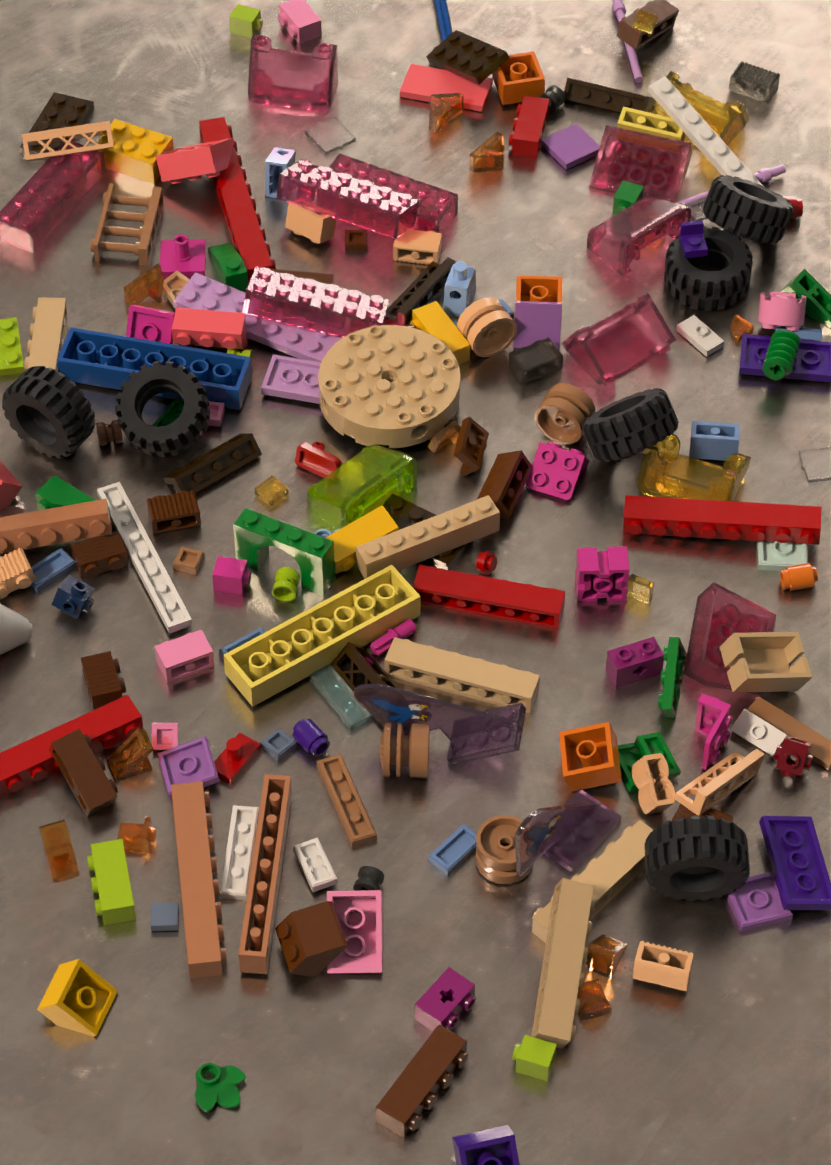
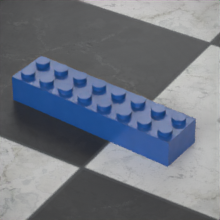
M72 327L57 359L58 373L61 372L66 375L68 380L122 390L120 386L123 381L128 382L130 380L129 374L133 371L135 373L141 371V366L147 364L148 367H151L153 362L160 361L162 365H166L167 361L174 362L177 368L179 365L187 368L188 372H192L197 377L210 402L225 403V408L236 410L241 409L252 378L251 357ZM163 392L155 395L183 400L179 394L173 392Z

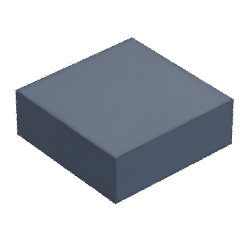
M280 727L260 741L261 748L277 762L297 748V742Z
M178 902L151 903V931L178 930Z

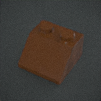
M326 901L291 912L275 928L289 972L292 974L315 978L348 947L332 901Z

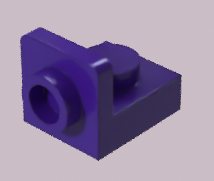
M703 221L680 224L679 241L684 258L707 256L708 248L703 235Z

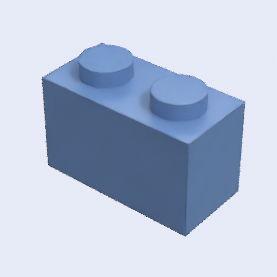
M692 421L689 458L737 461L740 424Z

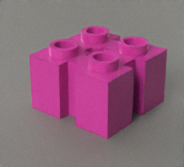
M627 546L607 547L606 551H597V547L577 548V567L575 569L577 603L597 602V598H607V602L627 601V582H629L630 571Z

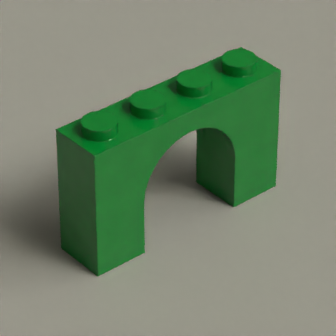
M248 508L242 511L233 524L236 559L247 560V567L258 571L269 555V546H273L287 552L298 563L301 570V587L303 589L324 596L335 580L334 541Z

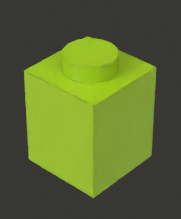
M237 4L229 15L230 33L253 39L263 26L261 10Z
M524 1035L521 1045L516 1044L512 1060L516 1061L515 1072L548 1082L556 1059L557 1044Z

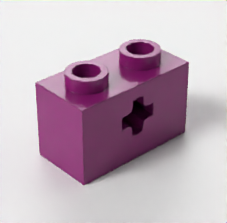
M654 637L607 651L606 671L615 688L661 675L664 663L663 652Z
M448 967L416 1002L415 1019L432 1031L438 1025L452 1030L464 1010L469 1011L476 1001L475 984Z

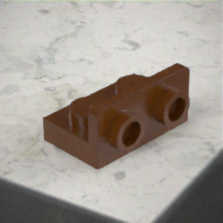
M470 416L462 421L453 454L463 463L460 472L463 476L478 471L482 466V459L489 432Z

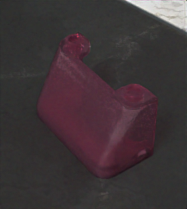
M264 35L252 36L248 77V99L251 102L312 111H326L330 109L338 87L337 45L322 43L314 48L312 54L272 49L270 38Z
M655 196L643 197L640 201L608 220L592 227L587 235V248L623 277L631 272L629 267L633 259L636 261L640 259L641 250L667 234L673 239L680 234V224L691 221V209L684 203Z
M646 293L639 297L636 302L628 304L622 310L592 326L583 327L575 331L562 345L597 384L603 383L604 386H607L617 379L615 376L656 353L662 356L670 351V345L676 339L649 293Z

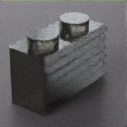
M741 61L730 76L729 90L769 104V101H771V98L778 90L780 74Z
M547 337L546 340H537L533 344L531 343L530 346L527 345L526 347L516 348L509 353L508 367L522 385L563 369V355L551 339Z

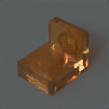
M145 817L144 824L120 822L117 840L123 839L124 851L149 853L150 843H155L156 827H152L151 817Z

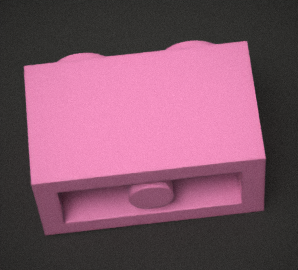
M290 0L279 4L278 20L282 26L286 27L289 35L295 38L299 44L322 36L321 19L305 0Z
M202 629L155 646L156 662L167 684L215 667L213 650Z

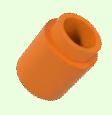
M810 563L788 566L785 570H780L783 590L789 589L794 591L814 587V582L818 581L816 567H811Z

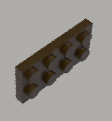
M458 30L450 33L440 45L434 47L432 52L426 56L429 63L479 85L510 58L507 51Z
M54 92L29 133L84 125L94 109V101ZM63 141L54 142L49 147L55 151H60L66 143ZM22 143L20 146V154L25 155L24 146ZM41 144L28 146L29 154H39L43 146ZM65 156L45 158L44 160L61 163Z
M391 494L383 503V507L397 524L398 530L436 516V514L395 494ZM472 542L426 559V561L442 569L450 570Z

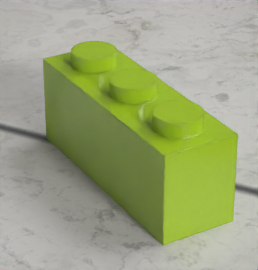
M123 839L91 844L92 855H88L87 860L89 872L95 871L96 877L91 878L93 894L99 893V899L94 900L97 916L102 915L104 926L136 920Z

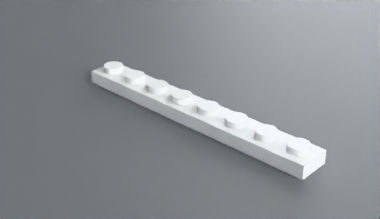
M666 76L649 85L647 90L649 94L721 175L739 177L762 185Z
M120 481L97 489L99 499H107L111 522L115 530L119 531L126 551L168 633L192 626V619Z

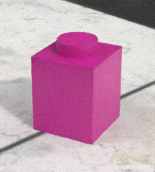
M218 556L212 574L213 590L243 595L245 585L249 586L251 580V571L247 568V560Z

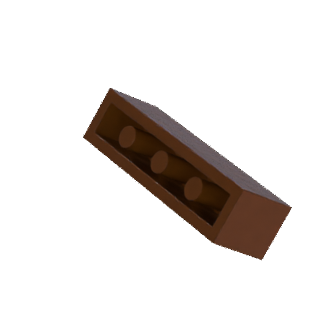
M438 1025L376 1106V1122L405 1138L410 1130L414 1131L421 1121L423 1112L426 1109L430 1110L435 1104L437 1094L441 1088L446 1089L456 1068L463 1067L467 1061V1040Z

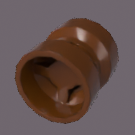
M113 420L109 425L104 422L96 423L99 446H105L111 441L116 444L123 443L122 430L118 420Z

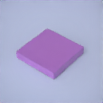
M577 123L541 139V146L566 170L602 153V147Z
M515 301L517 333L514 338V348L560 350L562 303Z
M206 736L158 753L170 799H172L171 784L203 781L204 788L220 782L209 740Z
M773 871L751 876L740 889L737 888L732 894H725L741 932L792 920L793 914L791 910H783Z

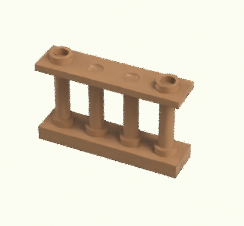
M109 183L108 191L103 194L104 206L96 236L91 239L90 250L94 252L95 261H100L103 250L135 253L139 257V265H149L164 204L162 187H153L151 196L145 198L115 195L114 184ZM114 204L145 206L148 210L143 213L113 211ZM111 219L143 222L144 226H140V228L109 226ZM106 235L139 237L140 242H136V244L105 242Z

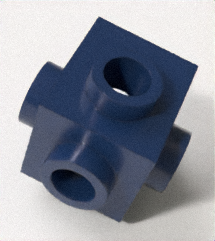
M69 574L58 587L51 605L78 619L83 612L88 613L94 603L92 595L95 588Z

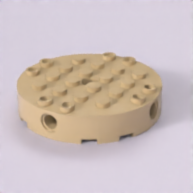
M381 325L364 328L340 339L328 350L322 359L318 372L321 411L328 423L343 436L346 434L354 438L356 443L375 447L376 444L389 445V448L413 446L436 436L444 430V426L449 420H453L460 400V368L451 350L429 333L399 325Z

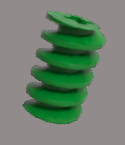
M784 330L775 331L772 334L762 366L764 374L770 379L781 380L791 374L801 344L797 334Z

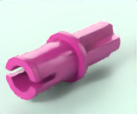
M407 619L394 629L389 628L385 635L370 644L373 654L380 656L389 650L394 637L406 639L415 634L417 628L414 622Z

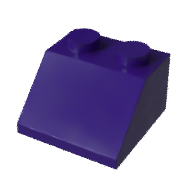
M508 1125L452 1137L457 1165H520L515 1134Z

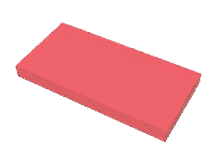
M411 64L401 86L400 97L482 112L491 91L493 79L486 78L479 85L447 70Z

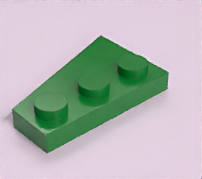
M669 637L668 646H664L663 652L666 669L661 671V684L664 685L663 693L659 694L658 707L662 709L666 718H676L680 698V685L677 682L678 680H683L684 670L682 662H686L687 653L679 637Z

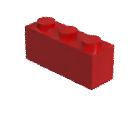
M524 96L522 104H518L516 114L518 118H514L513 121L514 133L510 132L509 136L512 155L538 158L541 139H543L549 116L550 99Z

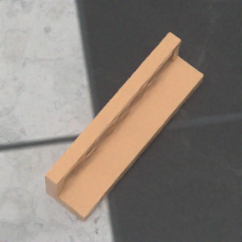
M110 121L22 134L26 161L114 148ZM107 135L108 143L99 145L92 139L95 136ZM85 138L88 140L80 148L71 144L74 139ZM63 141L66 143L60 151H55L49 147L54 142ZM40 144L43 146L39 154H29L28 146Z
M755 749L743 757L734 751L676 792L674 799L700 816L758 774L765 754ZM686 795H693V796H695L694 801H693L692 799H690L689 797H687Z

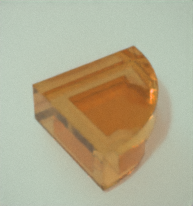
M736 314L732 319L730 332L733 339L739 343L742 340L743 334L753 332L754 325Z

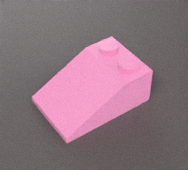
M382 890L327 891V901L333 902L348 945L327 966V974L382 973L384 898Z

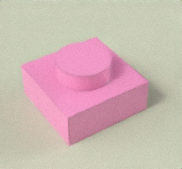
M209 401L210 419L206 420L209 426L221 427L225 403Z
M152 723V750H168L179 746L178 723Z

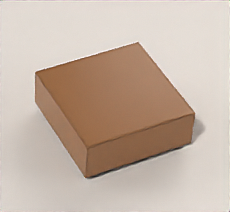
M181 546L173 562V570L197 575L204 561L205 552Z

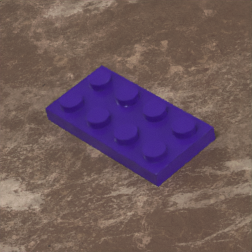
M742 335L739 374L766 376L762 366L772 338L771 336ZM800 339L801 344L791 374L784 378L831 382V342Z
M762 816L759 824L783 910H831V881L812 817Z

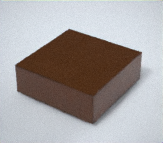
M345 230V251H368L367 230Z

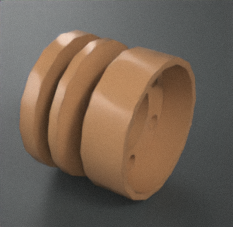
M385 722L384 730L380 737V763L383 777H390L391 766H396V778H400L403 766H409L411 778L428 779L429 724L412 723L410 735H404L402 723H398L397 734H392V722Z

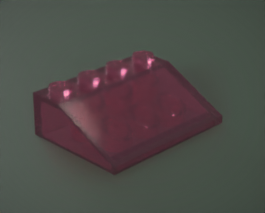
M606 125L589 188L616 193L624 180L644 186V200L667 205L676 203L692 155L691 143Z
M713 582L697 597L683 674L703 685L732 690L727 675L730 667L725 668L719 647L733 633L774 632L776 614ZM745 692V693L756 694V695H762L764 692Z

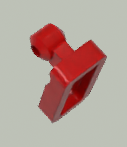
M307 442L300 444L297 447L295 456L297 466L329 481L335 480L340 475L342 468L341 460L324 451L325 445L323 443L314 442L312 446Z

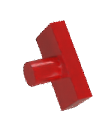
M240 732L235 738L229 739L225 750L214 761L219 779L231 785L260 752L261 744Z

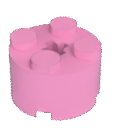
M761 292L758 322H761L762 327L767 329H776V325L786 326V330L798 331L800 326L804 325L807 297L802 295L801 299H797L795 293L770 292V296H765V292Z

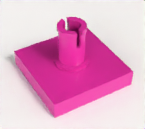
M179 234L174 237V240H161L160 278H168L176 270L187 278H191L195 272L205 276L206 239L188 240L186 235Z
M132 304L129 306L126 337L173 344L172 325L175 313Z

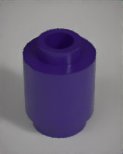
M303 719L295 724L292 736L308 754L318 757L326 752L330 746L328 736L312 719Z

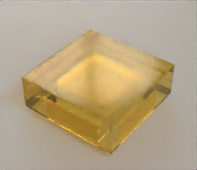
M639 9L632 27L652 34L659 16Z
M270 476L254 488L255 494L270 506H273L289 494V488L274 476Z
M631 574L629 582H627V596L649 604L653 597L654 582Z

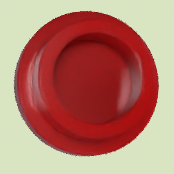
M487 550L486 552H480L478 555L476 568L483 575H489L496 569L497 558L493 551Z

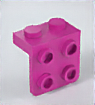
M540 442L532 464L533 469L527 479L526 486L530 490L569 501L573 496L581 469H587L589 460L582 451L576 449L568 451L562 449L561 445L553 442H548V444Z
M702 693L698 700L694 731L708 736L704 745L702 769L707 771L711 764H716L720 755L719 748L721 745L726 746L731 732L728 729L733 717L730 716V704Z

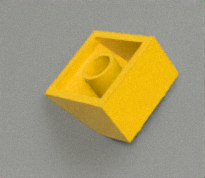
M80 959L59 964L37 1010L57 1026L94 1037L97 1036L118 990Z

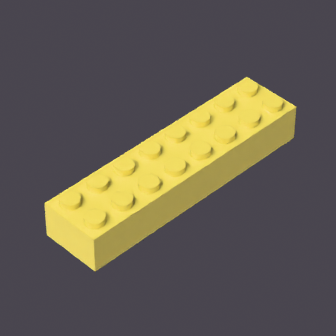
M390 565L224 654L225 674L253 707L330 665L348 642L365 646L385 635L389 628L394 629L407 619L413 620L420 616L421 596L396 568Z

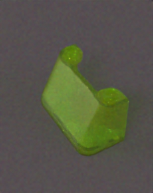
M375 444L366 446L356 456L318 483L312 484L307 491V507L333 528H343L357 520V518L364 516V509L393 488L399 492L404 490L407 493L417 488V461L408 454Z

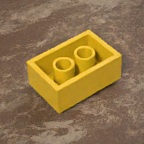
M114 119L110 124L114 148L95 151L96 166L155 184L160 177L156 156L174 150L173 137ZM102 135L97 143L99 145L108 143L107 135Z

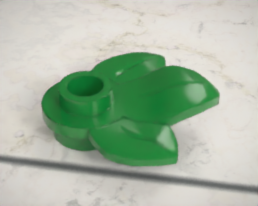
M214 1063L203 1064L196 1072L198 1087L195 1091V1099L197 1104L205 1112H209L216 1104L224 1108L239 1106L240 1093L236 1085L246 1079V1075L235 1066L229 1065L220 1068ZM208 1076L214 1077L212 1080H205Z

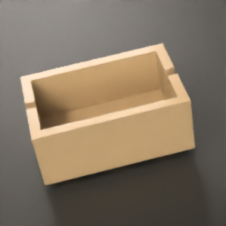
M799 632L733 633L719 647L725 668L730 667L727 675L733 693L798 691L812 678L807 657H801L789 668L805 653Z

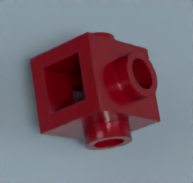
M787 735L782 746H777L774 760L777 761L776 768L782 770L781 774L796 778L797 775L801 776L805 770L809 771L813 761V756L809 755L812 743ZM791 755L796 757V761L792 760Z

